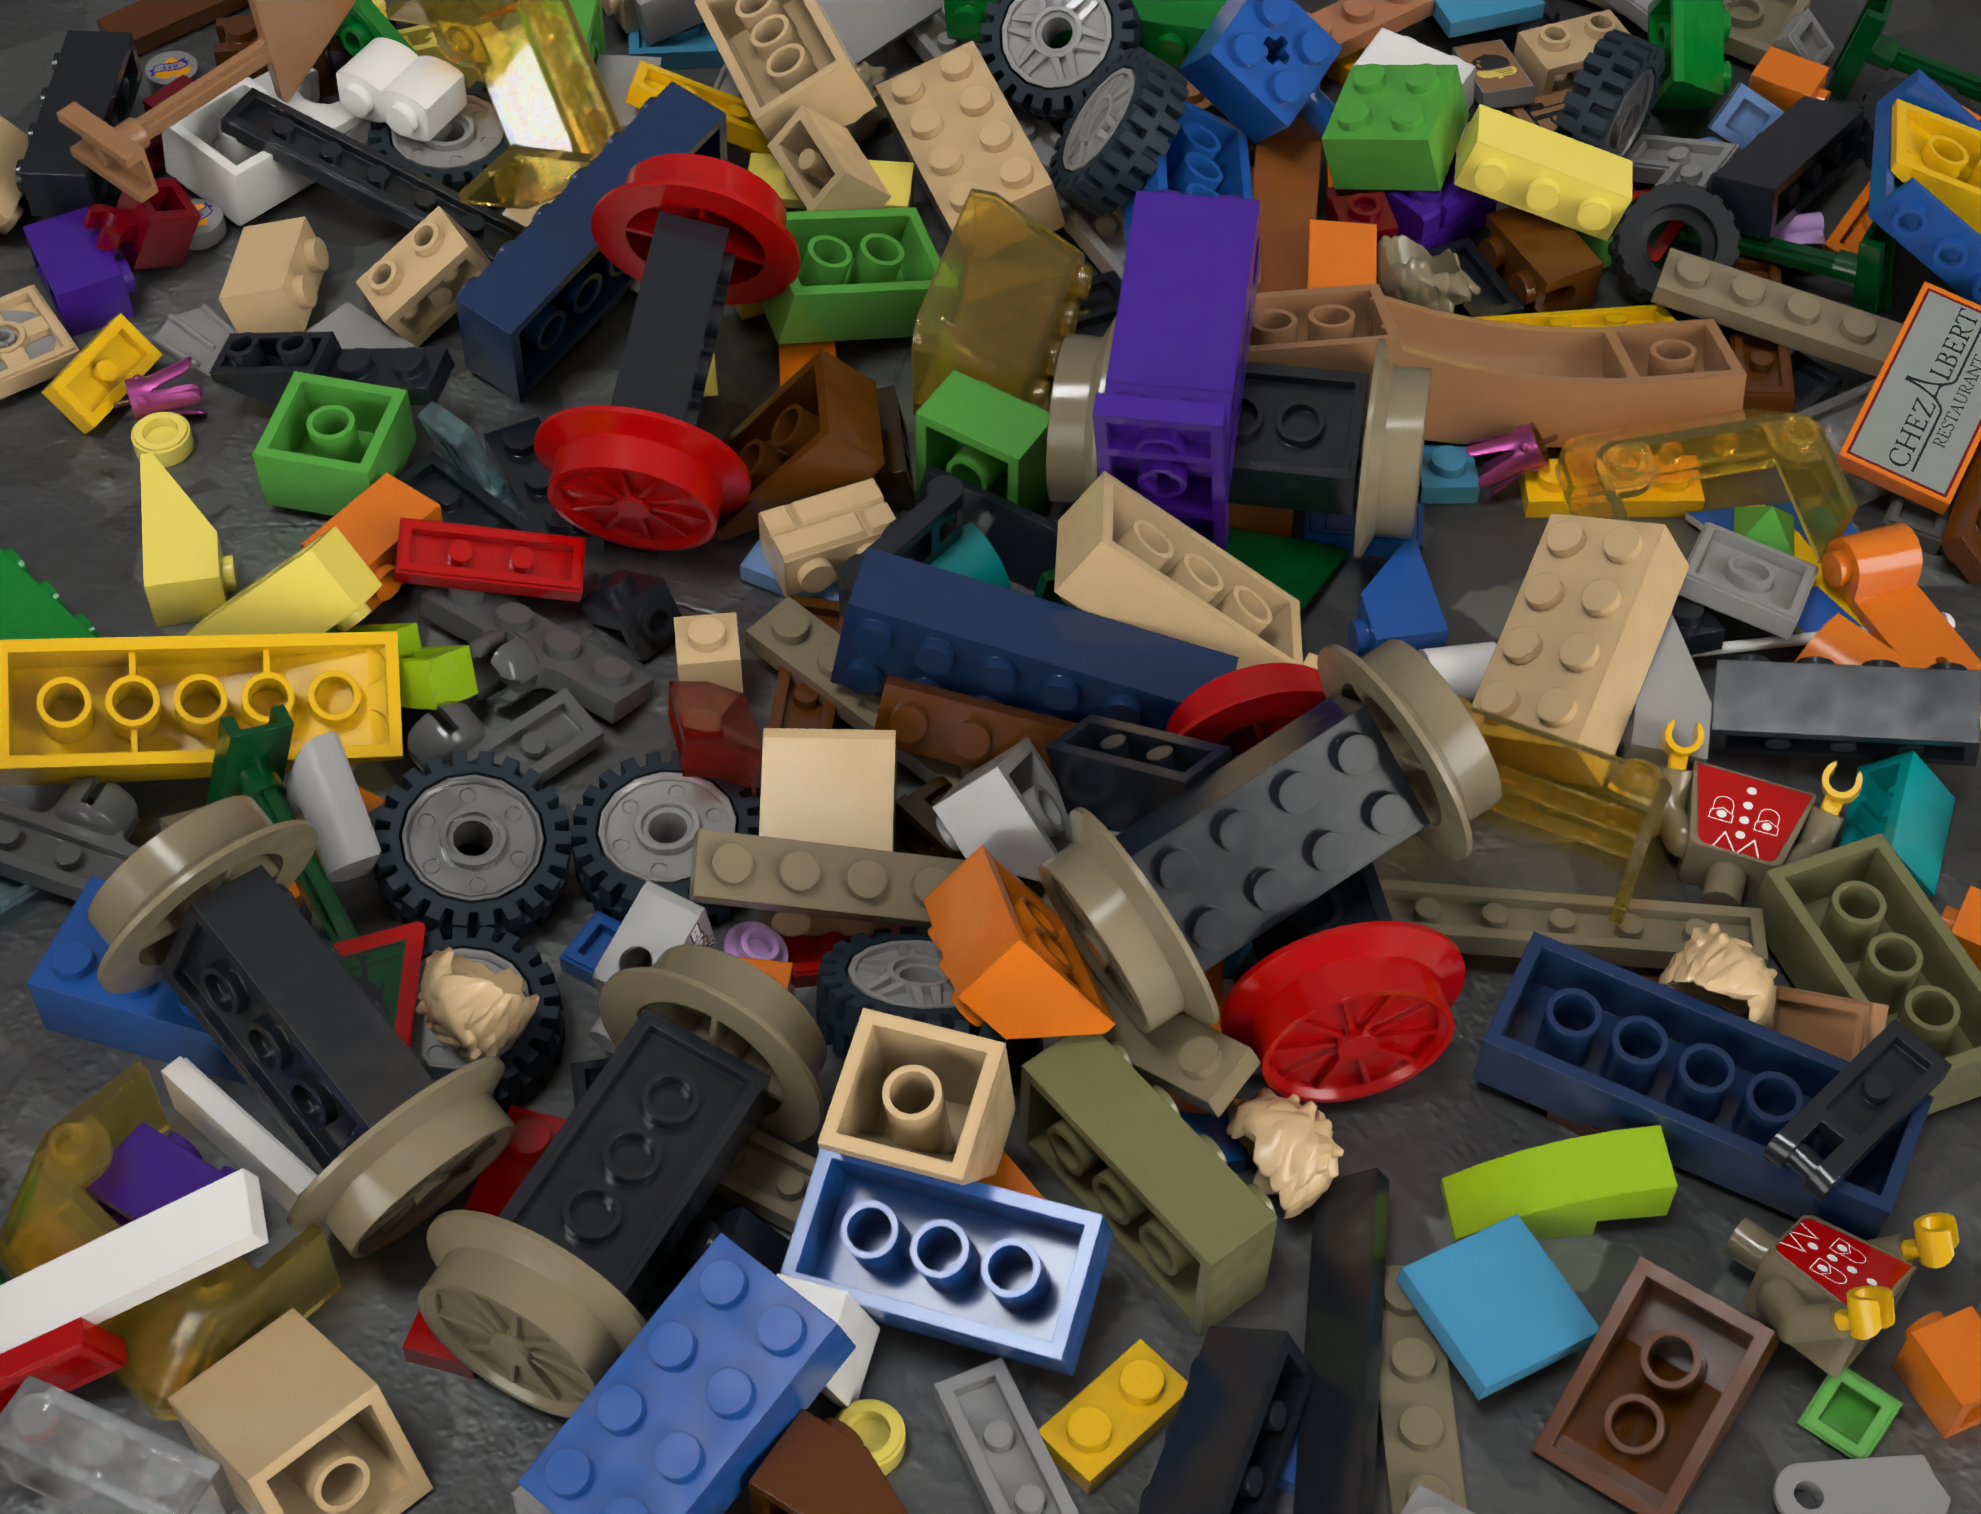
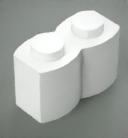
M374 38L336 73L340 104L350 114L371 122H385L397 134L413 140L430 141L467 106L465 78L460 70L442 59L433 56H418L407 46L389 38Z

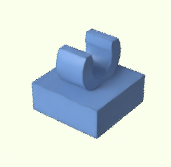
M1739 82L1707 127L1728 142L1740 144L1742 150L1756 138L1758 133L1763 132L1785 112Z

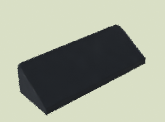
M929 465L925 470L914 508L927 497V485L931 479L940 475H951L958 478L964 486L963 506L960 508L964 517L963 526L972 522L984 534L997 552L1009 580L1035 592L1041 573L1053 570L1056 567L1058 523L936 466Z

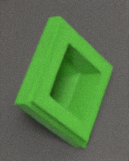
M1774 506L1734 507L1732 515L1733 532L1794 556L1793 515Z

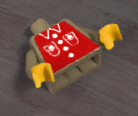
M1675 718L1663 729L1660 736L1661 746L1669 757L1667 766H1660L1653 806V820L1667 852L1678 857V878L1683 883L1703 888L1700 904L1740 907L1742 900L1754 903L1767 870L1830 850L1844 820L1839 815L1842 806L1856 800L1861 791L1863 782L1861 771H1859L1856 777L1855 785L1849 791L1839 792L1831 787L1829 780L1834 775L1838 761L1829 764L1823 772L1821 787L1825 797L1820 807L1814 805L1816 794L1695 760L1692 770L1687 769L1688 757L1702 745L1705 738L1701 723L1697 722L1694 725L1692 733L1693 742L1689 747L1678 746L1672 738Z
M1942 1212L1929 1213L1918 1217L1913 1222L1915 1239H1908L1904 1233H1897L1864 1240L1814 1215H1803L1781 1237H1778L1745 1217L1732 1233L1724 1249V1254L1756 1273L1743 1299L1746 1312L1763 1325L1774 1330L1782 1342L1791 1345L1826 1373L1838 1379L1883 1328L1887 1329L1894 1325L1895 1309L1917 1268L1913 1265L1914 1260L1919 1259V1262L1928 1268L1937 1269L1945 1267L1954 1256V1249L1959 1244V1235L1955 1217L1952 1214Z

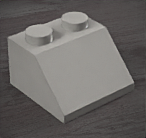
M1028 737L966 775L932 807L938 815L936 818L937 828L950 848L955 851L960 850L967 859L982 845L1014 875L1042 882L1038 866L1073 844L1070 817L1066 812L1056 779Z

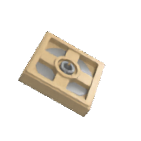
M34 284L0 297L1 400L36 384L57 377L80 353V350Z

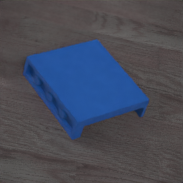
M1918 69L1876 102L1868 217L1963 298L1981 306V235L1912 177L1906 183H1903L1890 171L1892 106L1897 98L1981 131L1980 121L1924 72Z

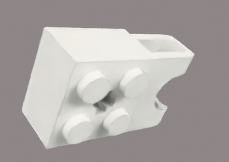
M313 67L287 103L276 96L268 71L255 79L245 78L163 131L162 139L166 172L173 178L176 177L180 183L200 198L211 200L218 204L223 211V215L238 226L244 225L315 183V181L274 161L272 154L265 151L257 152L237 142L236 138L221 132V118L252 87L343 134L351 130L346 134L347 136L369 147L368 130H371V121L353 116L340 104V101L331 104L318 103L320 98L318 71Z

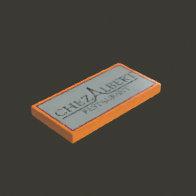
M1924 281L1833 465L1944 515L1981 440V306Z

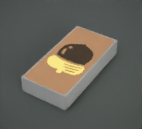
M1502 39L1452 47V55L1476 66L1474 98L1478 104L1493 109H1501L1534 103V84Z

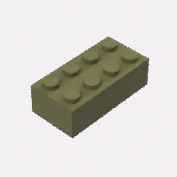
M1879 833L1767 870L1753 908H1763L1767 945L1796 989L1889 1005L1885 1028L1894 1019L1952 1064L1945 1079L1929 1094L1934 1098L1927 1115L1981 1096V972L1883 834Z
M1101 1034L1065 1036L1022 1065L1018 1140L1082 1209L1104 1215L1114 1234L1112 1242L1200 1337L1208 1332L1210 1326L1219 1324L1266 1288L1278 1221L1272 1202L1258 1186L1254 1184L1246 1185L1227 1165L1225 1155L1212 1138L1205 1134L1198 1135L1180 1117L1174 1100L1163 1088L1159 1086L1151 1087L1133 1068L1132 1061L1121 1044L1112 1038L1106 1040Z

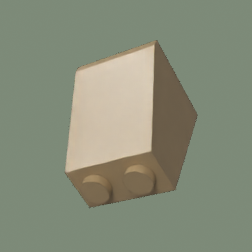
M764 728L759 836L896 852V730ZM758 909L759 923L768 925L779 934L788 937L800 935L823 936L828 932H838L843 936L850 937L863 932L868 936H873L874 930L888 928L892 932L893 924Z
M863 1008L817 1142L819 1148L960 1185H966L996 1175L1016 1111L1006 1043Z
M294 1308L287 1311L167 1398L197 1451L249 1514H401L433 1489L378 1384Z

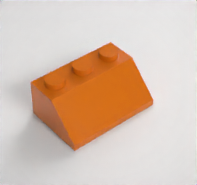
M981 845L923 899L932 924L927 930L928 935L941 950L943 958L939 961V966L946 977L952 982L955 990L950 995V998L958 1011L973 1025L980 1027L986 1022L1005 1039L1106 1034L1116 1025L1090 966L1071 939L1058 914L984 846Z

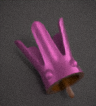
M190 356L151 375L142 377L137 374L132 378L125 379L129 399L114 403L115 408L131 404L137 422L155 412H174L179 415H208L207 411L202 409H173L199 403L202 393L199 385L186 384L157 388L186 373L191 367L192 358Z
M1530 422L1527 425L1522 424L1518 426L1516 431L1510 434L1468 441L1471 446H1468L1465 452L1471 457L1503 452L1484 464L1483 471L1485 473L1478 480L1480 488H1487L1507 478L1490 492L1489 497L1491 498L1526 471H1539L1543 466L1550 465L1545 444L1557 440L1558 436L1554 434L1542 439L1536 425Z

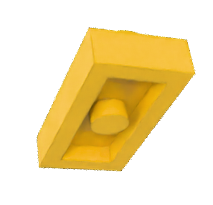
M120 313L105 325L41 393L82 433L86 434L94 429L114 408L115 402H119L127 394L125 379L132 378L137 374L143 377L163 354Z
M1139 1339L1038 1431L1053 1462L1089 1495L1176 1415L1188 1381L1142 1339Z

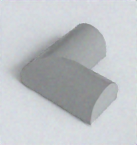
M334 731L318 735L306 742L297 754L285 787L287 790L285 799L296 820L309 822L317 831L318 842L316 851L329 882H341L370 874L379 858L381 848L339 735H336Z

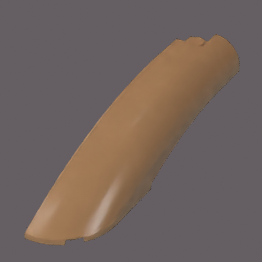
M1379 283L1261 292L1256 294L1247 362L1368 373L1367 412L1378 339L1386 340L1395 365L1432 368L1425 440L1469 444L1468 441L1510 434L1516 431L1518 426L1533 422L1540 432L1542 439L1554 434L1558 436L1557 440L1545 444L1546 448L1682 440L1684 420L1693 419L1701 422H1710L1720 417L1742 415L1747 374L1714 318L1608 327H1556L1498 322L1433 310L1383 295Z

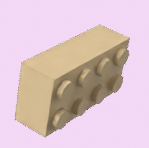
M696 0L694 2L754 121L769 143L802 104L843 127L858 121L865 113L878 106L819 0Z
M973 40L875 86L891 129L908 161L914 163V173L966 272L1066 226L1053 182Z
M1103 471L1058 520L1054 592L1060 596L1068 607L1239 657L1236 670L1266 663H1294L1303 665L1299 600L1106 471Z
M1551 513L1469 710V714L1480 730L1496 765L1605 781L1690 567L1665 524Z

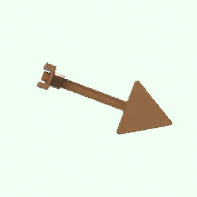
M248 0L258 33L257 41L138 118L129 117L115 127H112L75 101L56 112L59 122L82 137L81 141L69 148L72 157L139 203H143L159 192L145 153V149L150 146L151 139L265 65L268 66L276 96L285 103L289 102L356 0Z

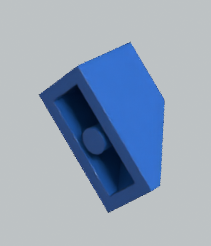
M1416 540L1404 541L1360 594L1356 620H1350L1348 624L1350 649L1357 656L1362 657L1392 638L1404 641L1417 651L1419 649L1446 646L1449 630Z

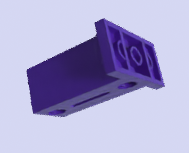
M1136 190L1105 392H1096L1092 414L1098 475L1100 476L1103 471H1106L1226 551L1229 534L1228 499L1260 272V200L1243 199L1229 194L1213 197L1181 194L1174 190H1160L1157 192Z

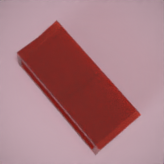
M669 681L667 720L682 777H718L749 788L761 760L763 747L745 694L708 681Z

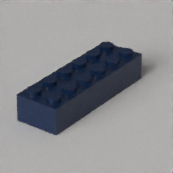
M673 81L657 97L653 96L647 99L639 110L638 116L622 132L618 131L611 135L603 151L587 167L579 168L570 178L567 187L551 203L543 204L536 211L531 223L516 239L506 241L498 250L494 261L478 277H472L463 284L455 302L466 368L520 402L591 329L602 315L637 281L616 267L597 246L591 231V218L597 202L609 191L625 185L627 175L635 165L654 156L687 153L727 161L726 113Z
M867 547L847 604L830 682L848 687L857 693L882 697L888 675L1075 723H1079L1088 715L1094 714L1166 731L1168 722L1178 706L1204 684L1226 673L1235 671L1239 657Z
M1535 931L1486 1032L1472 1078L1579 1125L1585 1124L1602 1132L1661 1125L1672 1165L1797 1219H1800L1803 1215H1814L1864 1240L1877 1238L1892 1211L1934 1098L1931 1095L1926 1096L1845 1177L1836 1190L1820 1203L1803 1189L1806 1181L1787 1165L1780 1169L1765 1157L1763 1152L1774 1136L1850 1063L1849 1061ZM1816 1133L1806 1142L1824 1159L1835 1150Z

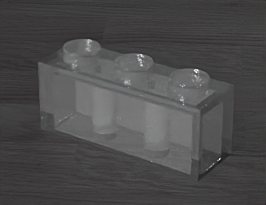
M32 1375L27 1376L0 1414V1469L5 1478L80 1514H232L238 1505L237 1498L221 1463Z

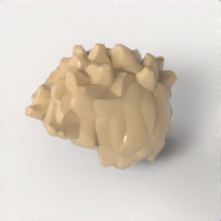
M1712 923L1707 932L1702 927L1693 928L1691 939L1685 942L1683 950L1677 952L1672 957L1669 965L1660 975L1659 983L1771 1030L1773 1029V1014L1777 995V987L1774 985L1773 980L1778 974L1774 968L1766 967L1764 960L1751 950L1753 947L1750 943L1737 939V937L1729 938L1727 933L1721 932L1718 923Z
M448 947L443 951L435 950L432 956L426 958V966L420 983L422 991L417 997L420 1003L415 1009L418 1015H426L428 1021L426 1028L430 1032H438L437 1039L441 1044L450 1046L451 1050L462 1048L459 1055L465 1058L469 1057L471 1062L476 1061L480 1055L483 1058L497 1056L498 1049H502L506 1042L514 1040L525 1029L536 1011L540 996L535 994L528 997L525 994L524 978L521 975H515L511 968H507L495 975L481 962H472L470 959H465L463 955H454V952H452L453 948Z
M1265 1087L1255 1094L1251 1100L1246 1097L1233 1098L1227 1106L1230 1122L1226 1132L1228 1136L1232 1135V1139H1239L1246 1147L1253 1163L1258 1167L1253 1183L1267 1196H1279L1280 1206L1284 1210V1219L1292 1218L1301 1214L1306 1208L1311 1207L1321 1197L1322 1193L1328 1190L1333 1178L1339 1175L1338 1157L1343 1156L1344 1149L1333 1141V1125L1329 1119L1325 1118L1324 1113L1316 1110L1317 1105L1313 1101L1300 1105L1298 1095L1292 1094L1289 1098L1278 1097L1271 1089Z

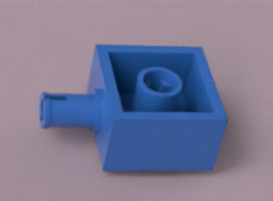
M1227 0L1180 66L1178 72L1255 144L1289 128L1297 114L1318 134L1323 136L1336 104L1319 89L1320 81L1343 47L1294 0Z

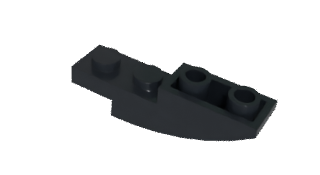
M333 331L230 333L209 374L213 381L276 406L294 371L408 390L410 405H436L455 364L447 347L342 349Z

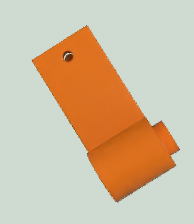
M1897 522L1837 537L1829 542L1826 553L1821 560L1824 579L1829 586L1835 588L1872 636L1919 668H1928L1936 663L1950 662L1961 664L1968 670L1981 671L1980 659L1917 585L1922 570L1923 557L1918 537L1912 528L1906 523Z

